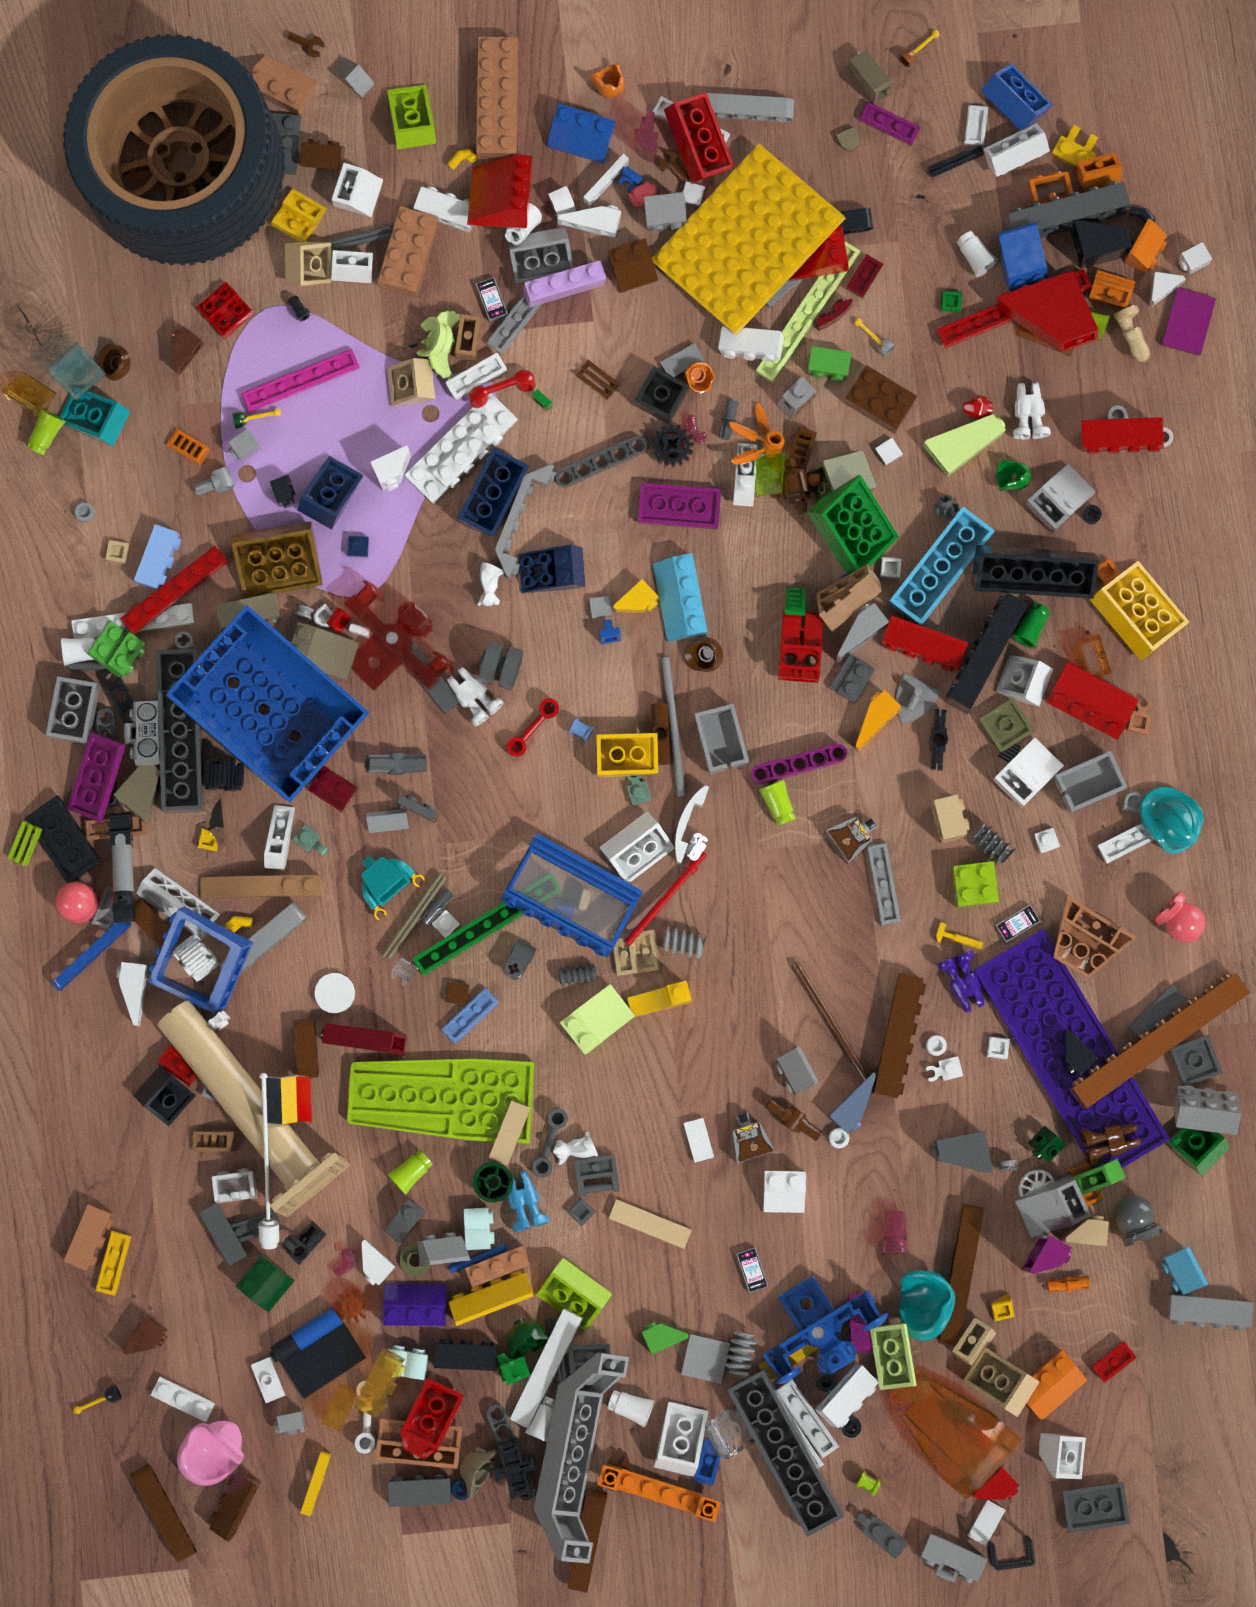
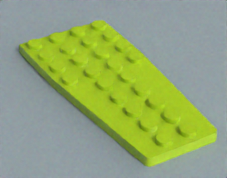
M488 1059L353 1062L350 1068L347 1121L350 1124L469 1141L495 1142L510 1103L514 1101L531 1108L517 1143L530 1144L535 1062Z

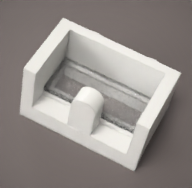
M249 1168L238 1169L237 1173L229 1174V1171L218 1172L217 1176H212L214 1201L216 1203L258 1198L255 1174L253 1171H249Z

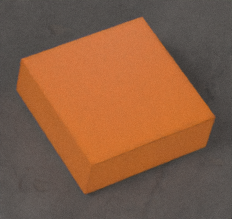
M1107 558L1099 564L1097 578L1103 586H1106L1121 573L1112 561Z

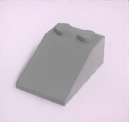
M867 603L858 610V616L837 655V663L887 628L889 621L875 603L871 606Z

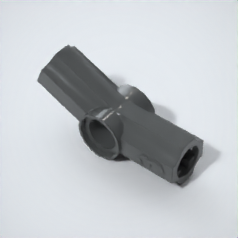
M426 754L366 755L364 761L366 773L403 775L410 772H427Z

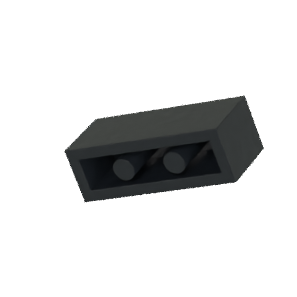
M440 1339V1342L435 1343L434 1368L481 1371L497 1370L498 1345H493L494 1341H481V1345L473 1344V1340H461L460 1344L452 1343L453 1339Z

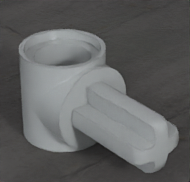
M228 467L213 471L210 479L194 485L198 496L215 489L218 493H222L235 487Z

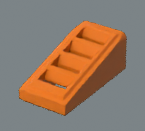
M179 429L175 430L166 446L198 466H201L211 450L205 444ZM178 436H182L178 445H173ZM188 440L184 449H180L184 441ZM193 443L195 446L193 447L190 453H187L188 449ZM198 447L201 448L198 455L194 457L193 455L198 449Z

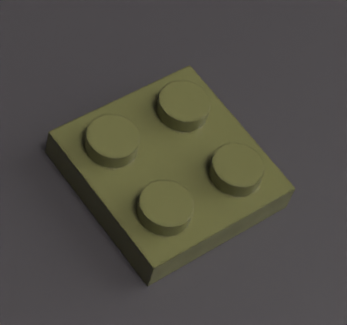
M1013 697L979 719V722L1000 753L1035 731Z

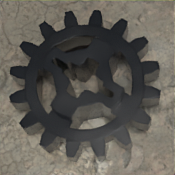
M670 424L669 429H666L663 425L662 432L656 430L655 433L658 437H652L651 441L655 444L651 445V449L656 450L652 453V456H658V463L664 461V467H667L668 463H670L672 468H675V463L682 466L683 459L687 462L689 461L687 454H693V451L689 448L694 447V443L689 442L692 439V435L686 436L687 429L681 431L680 425L673 428V425ZM673 433V434H676V435H675V436H668L667 434ZM683 440L686 444L685 451L680 446ZM660 441L664 445L662 452L659 450ZM668 443H670V444L676 443V449L672 447L671 449L668 450V448H669V444H668ZM669 456H677V458H668V457H669Z

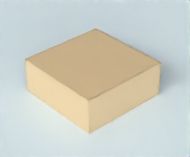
M109 540L105 560L126 564L130 544Z

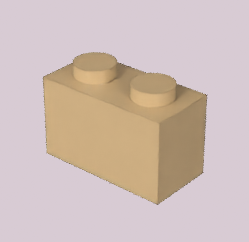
M975 1317L952 1352L956 1357L973 1366L983 1348L988 1347L996 1333L990 1326Z

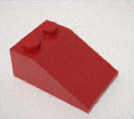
M838 226L790 277V281L849 271L842 226Z

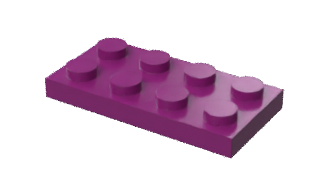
M641 483L638 524L718 530L721 489Z
M90 732L67 808L68 810L95 821L103 822L126 746L125 744Z

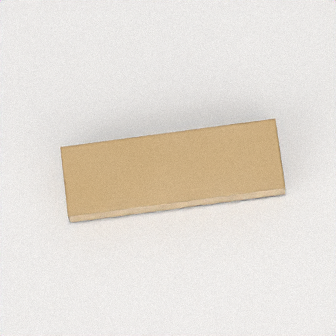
M511 1101L490 1153V1159L505 1165L509 1164L531 1108Z

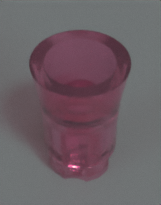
M904 1211L885 1212L881 1253H910Z

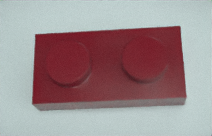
M866 254L846 289L863 299L884 264Z

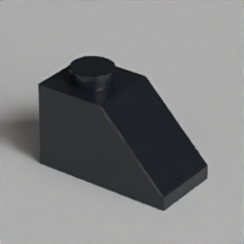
M1067 1029L1064 1032V1062L1067 1064L1065 1068L1070 1074L1080 1076L1098 1058L1070 1029Z

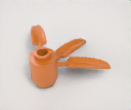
M758 402L755 405V415L759 430L762 434L765 433V438L759 436L758 432L738 423L729 422V426L737 434L748 440L756 441V439L763 441L762 448L759 450L751 449L733 457L731 462L734 465L758 459L761 452L769 458H776L782 451L784 437L780 432H770L771 428L761 404Z

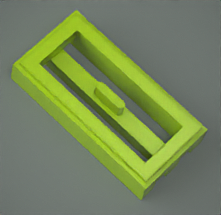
M22 821L8 859L21 863L23 866H28L42 829ZM28 827L27 832H26V834H25V837H24V839H23V842H22V844H21V847H20V849H19V852H18V854H17V856H16V853H17V851H18V848H19V846H20V843H21V841H22V838H23V836H24V833H25V831H26V828ZM35 830V833L33 835V838L30 842V845L23 860L21 859L22 855L28 844L32 831Z

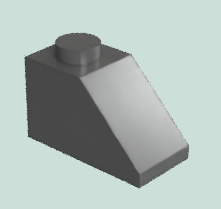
M408 1199L384 1232L401 1244L425 1214V1211Z

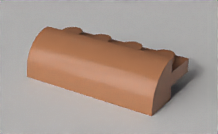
M380 1418L375 1461L458 1469L462 1427L450 1426L438 1451L432 1453L426 1459H422L403 1449L400 1431L405 1421Z

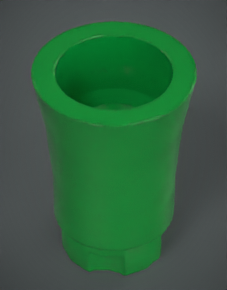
M1033 602L1011 637L1025 647L1036 649L1039 637L1051 611L1046 606Z

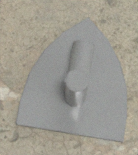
M904 674L896 697V701L902 706V710L898 713L902 724L914 721L929 711L941 691Z

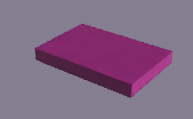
M1177 288L1161 346L1200 356L1216 298Z

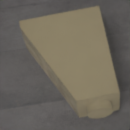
M867 50L862 53L860 51L854 53L850 57L848 66L871 103L875 105L890 96L893 83Z
M138 766L114 794L115 799L146 825L150 821L161 786L160 766Z

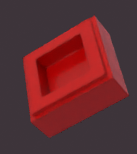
M337 607L326 624L340 634L351 617Z

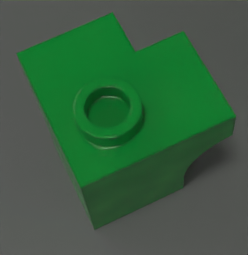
M505 1352L497 1355L501 1368L498 1371L502 1382L506 1381L507 1385L531 1376L524 1356L510 1358Z

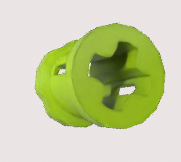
M863 1470L855 1487L863 1488L874 1497L882 1480L874 1479Z

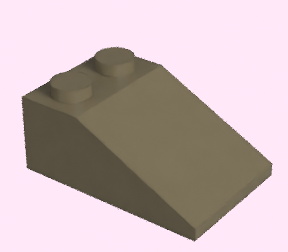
M300 622L297 623L291 641L292 645L325 674L347 681L359 642Z

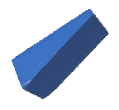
M704 1439L698 1468L693 1481L713 1486L724 1444Z

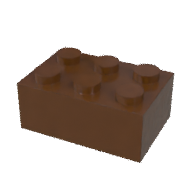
M866 365L847 394L844 404L895 434L914 405L917 395Z

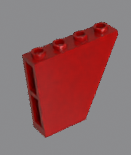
M1073 271L1062 272L1056 277L1042 279L1038 283L1024 285L1018 290L1004 292L997 296V307L1001 312L1059 352L1098 340L1099 329Z

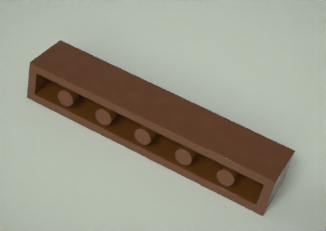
M898 974L873 1094L896 1099L899 1095H903L905 1083H901L902 1077L907 1075L909 1063H906L907 1055H911L913 1043H910L911 1035L916 1034L918 1025L914 1023L915 1016L920 1015L922 1006L918 1002L920 995L924 996L926 988L923 978Z

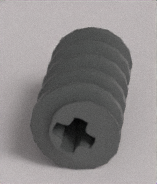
M986 821L973 835L971 843L979 841L977 848L979 849L984 846L983 854L991 852L989 859L991 860L996 857L995 865L1003 864L1016 848L1009 851L1010 843L1003 845L1004 837L997 840L998 832L991 834L993 827L985 828Z

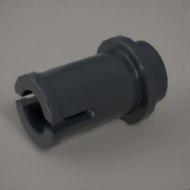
M292 296L288 299L287 304L295 313L296 320L303 322L310 317L309 309L304 307L298 296Z

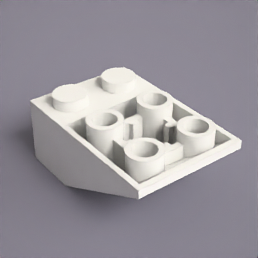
M1034 738L993 781L1022 808L1064 765Z

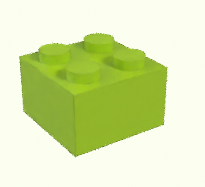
M994 861L952 867L956 908L997 904L999 902Z

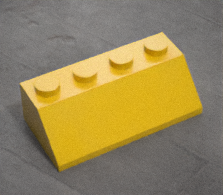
M521 1270L509 1274L510 1278L503 1281L500 1277L490 1281L491 1286L486 1288L480 1285L472 1288V1293L464 1296L462 1292L452 1296L453 1300L449 1302L456 1326L533 1297L535 1294L527 1273H521Z

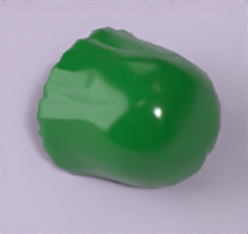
M1005 459L998 463L996 483L1000 491L1024 489L1030 483L1031 474L1026 464ZM1016 473V481L1012 482V475Z

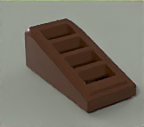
M798 427L789 458L803 461V465L797 463V468L804 469V472H806L817 432ZM802 435L811 438V441L799 438V436ZM797 443L804 444L809 447L808 449L797 446ZM795 451L805 453L806 457L794 453Z

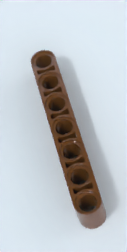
M963 1204L949 1277V1284L955 1293V1305L947 1326L939 1335V1344L956 1346L962 1336L984 1207Z

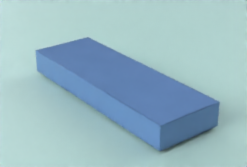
M484 988L441 1030L456 1044L499 1003L498 1000Z

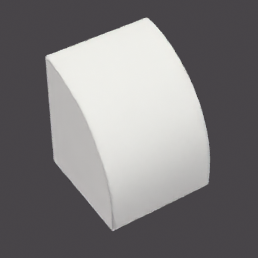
M567 186L548 194L549 201L557 218L558 215L576 212Z

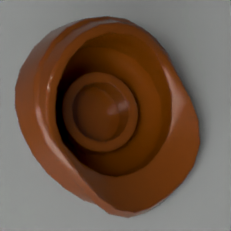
M107 344L98 355L97 366L107 379L116 381L123 378L129 372L131 359L128 352L122 346Z
M701 637L686 646L685 659L691 669L711 672L718 669L721 665L723 651L716 640L709 637Z

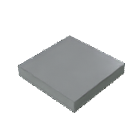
M690 1334L681 1375L721 1384L730 1343Z

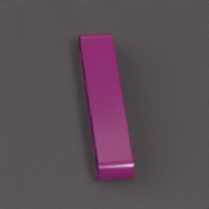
M834 744L760 764L752 769L751 780L757 785H763L837 765L846 759L847 749L842 744ZM840 749L843 752V757L841 759L834 758L832 755L833 750ZM816 754L822 755L824 762L816 764L813 761V756ZM800 759L804 762L805 766L803 769H796L793 762ZM782 765L785 768V772L778 775L775 773L774 767ZM757 770H762L765 772L766 777L758 780L755 778L754 773Z

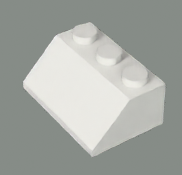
M648 811L599 847L620 877L627 883L633 881L675 849L659 823Z

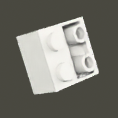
M343 163L332 197L333 206L372 217L383 179L363 168Z

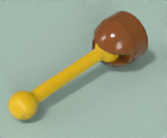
M932 31V35L915 50L903 51L899 55L900 61L906 67H910L916 60V53L933 38L939 37V31Z

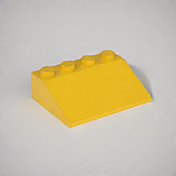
M1139 561L1094 595V599H1090L1140 661L1144 660L1189 623L1187 618Z

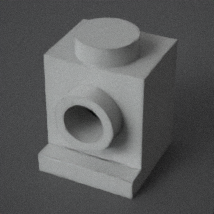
M303 1410L278 1415L277 1421H274L276 1433L285 1432V1436L298 1433L297 1429H300L301 1433L307 1431Z

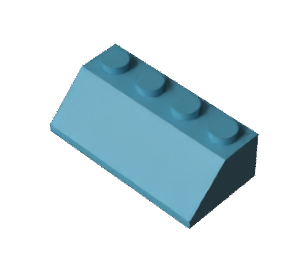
M693 554L674 556L654 563L653 569L667 642L707 635V626Z

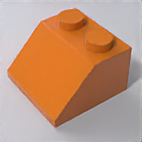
M1148 218L1125 261L1127 265L1146 274L1148 269L1153 270L1158 260L1155 258L1157 252L1162 253L1167 244L1164 241L1167 234L1151 219Z

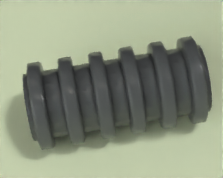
M591 964V966L585 965V967L579 965V968L572 966L570 969L569 967H566V969L560 967V984L562 986L565 983L571 985L572 982L574 984H577V982L582 984L583 981L589 983L590 980L596 982V966L594 964Z

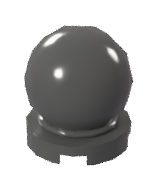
M1130 1195L1123 1198L1117 1204L1114 1218L1118 1228L1126 1233V1237L1122 1238L1125 1247L1134 1245V1242L1141 1239L1145 1241L1163 1233L1160 1224H1153L1155 1219L1154 1208L1147 1199L1137 1195Z

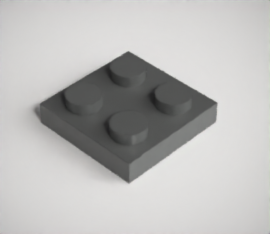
M1209 1035L1170 1049L1183 1086L1192 1085L1223 1073Z

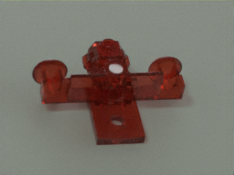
M363 580L362 582L366 586L344 603L374 633L357 650L351 667L373 691L402 664L429 690L433 689L440 682L438 678L446 670L449 669L454 673L452 663L440 652H432L436 657L427 666L413 654L412 638H426L433 631V621L414 602H404L398 608V617L395 624H384L368 608L377 598L384 602V596L375 584L368 580ZM372 657H377L380 660L377 668L369 666V660Z

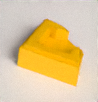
M202 828L197 847L218 852V843L215 836L210 831Z

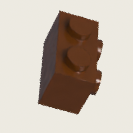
M308 139V143L302 142L301 166L342 170L345 147L340 146V142L328 141V145L320 144V140Z

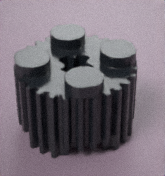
M204 760L203 785L205 790H217L224 787V791H241V787L244 785V764L240 762L236 765V761L226 760L216 761L211 764V760Z

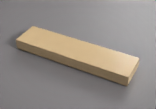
M617 1199L609 1216V1219L685 1249L692 1231Z

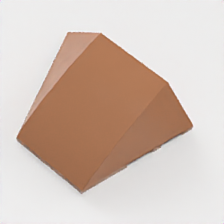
M1067 895L1053 958L1089 979L1131 942L1137 939V937Z

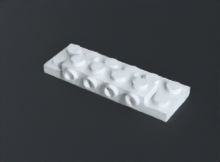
M492 393L489 394L488 402L483 407L472 408L405 474V477L434 504L450 487L452 489L455 488L461 481L459 478L464 473L469 474L474 469V464L479 459L483 460L489 454L488 450L493 445L496 447L503 440L502 436L518 419Z

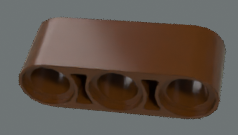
M139 897L134 902L136 910L135 922L160 947L165 941L162 938L163 934L170 927Z
M315 1019L294 1020L297 1075L318 1078L319 1067Z

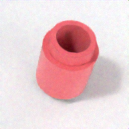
M647 181L632 189L631 193L627 195L634 208H641L644 206V197L656 196L658 190L654 183L650 184Z

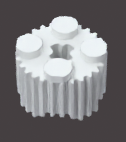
M194 933L177 946L172 953L184 964L182 966L184 970L198 982L219 964L215 961L217 958L203 943H200L201 939Z

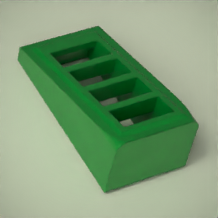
M786 587L785 614L805 615V588Z

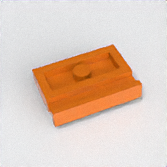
M1097 270L1088 299L1120 309L1128 308L1136 281Z

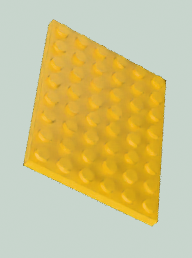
M758 144L652 259L654 265L734 335H737L845 220V217L762 145Z

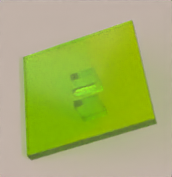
M785 453L760 456L756 460L754 497L782 493Z

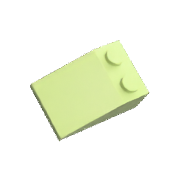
M610 984L560 1023L586 1055L633 1019L635 1015Z

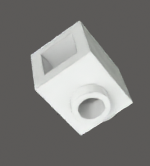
M1203 242L1183 252L1179 257V265L1188 275L1209 265L1212 261V257Z

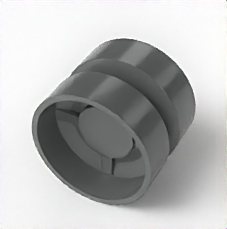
M490 640L480 661L478 681L492 685L496 676L499 675V687L512 691L519 673L524 650L510 647L506 656H503V644Z

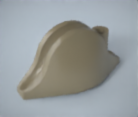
M478 1446L474 1452L467 1454L462 1459L460 1474L466 1483L469 1498H473L488 1478L493 1469L492 1464H495L499 1454L498 1450L486 1452Z

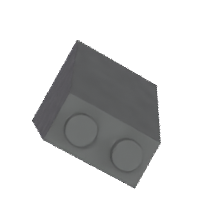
M985 1131L933 1141L934 1145H931L933 1158L936 1157L939 1162L984 1173L993 1172Z

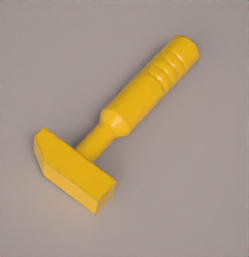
M940 922L936 934L937 943H941L944 936L952 939L954 942L981 950L983 942L959 934L945 932L946 924Z

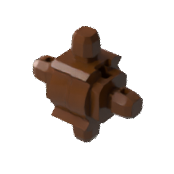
M789 458L784 460V468L787 472L780 474L781 479H776L777 486L772 487L769 490V494L774 499H787V503L795 504L794 508L797 514H803L808 509L805 500L811 498L810 494L815 493L814 487L820 485L823 480L821 474L805 473L804 469L797 468L796 460Z

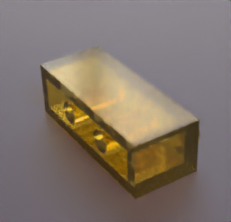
M383 1348L354 1407L375 1418L379 1412L383 1414L388 1405V1402L385 1400L388 1394L392 1396L397 1386L394 1381L397 1376L401 1378L406 1368L403 1365L405 1358Z

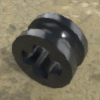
M1090 505L1084 510L1083 519L1088 524H1096L1100 520L1102 512L1099 507ZM1089 510L1097 513L1096 519L1088 518Z

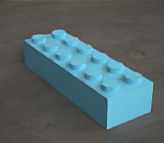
M962 507L889 600L888 605L911 623L922 626L974 560L976 545H985L995 530L965 507Z

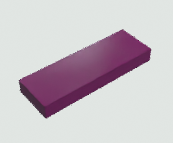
M868 101L858 121L912 146L920 130V126Z

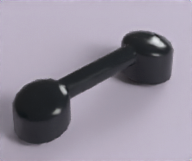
M820 1372L816 1377L815 1383L819 1390L829 1394L836 1385V1378L833 1373ZM849 1416V1421L841 1427V1430L846 1437L854 1438L860 1434L862 1424L857 1417Z

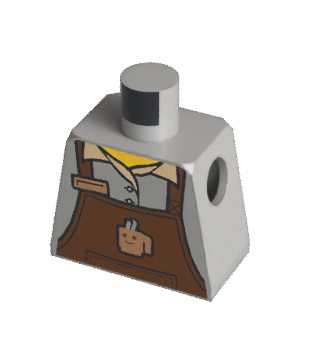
M801 377L782 395L777 406L792 420L818 395V392Z
M854 817L828 829L825 833L848 864L872 841L868 833L877 828L871 817L860 823L857 817Z
M748 1113L736 1116L740 1128L732 1130L737 1163L775 1152L760 1122L751 1124Z

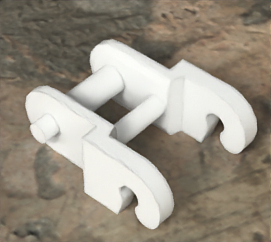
M695 833L692 836L686 850V855L692 860H697L706 847L702 840L707 842V838L700 833Z

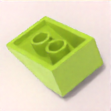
M426 84L387 90L397 149L436 144L435 128Z

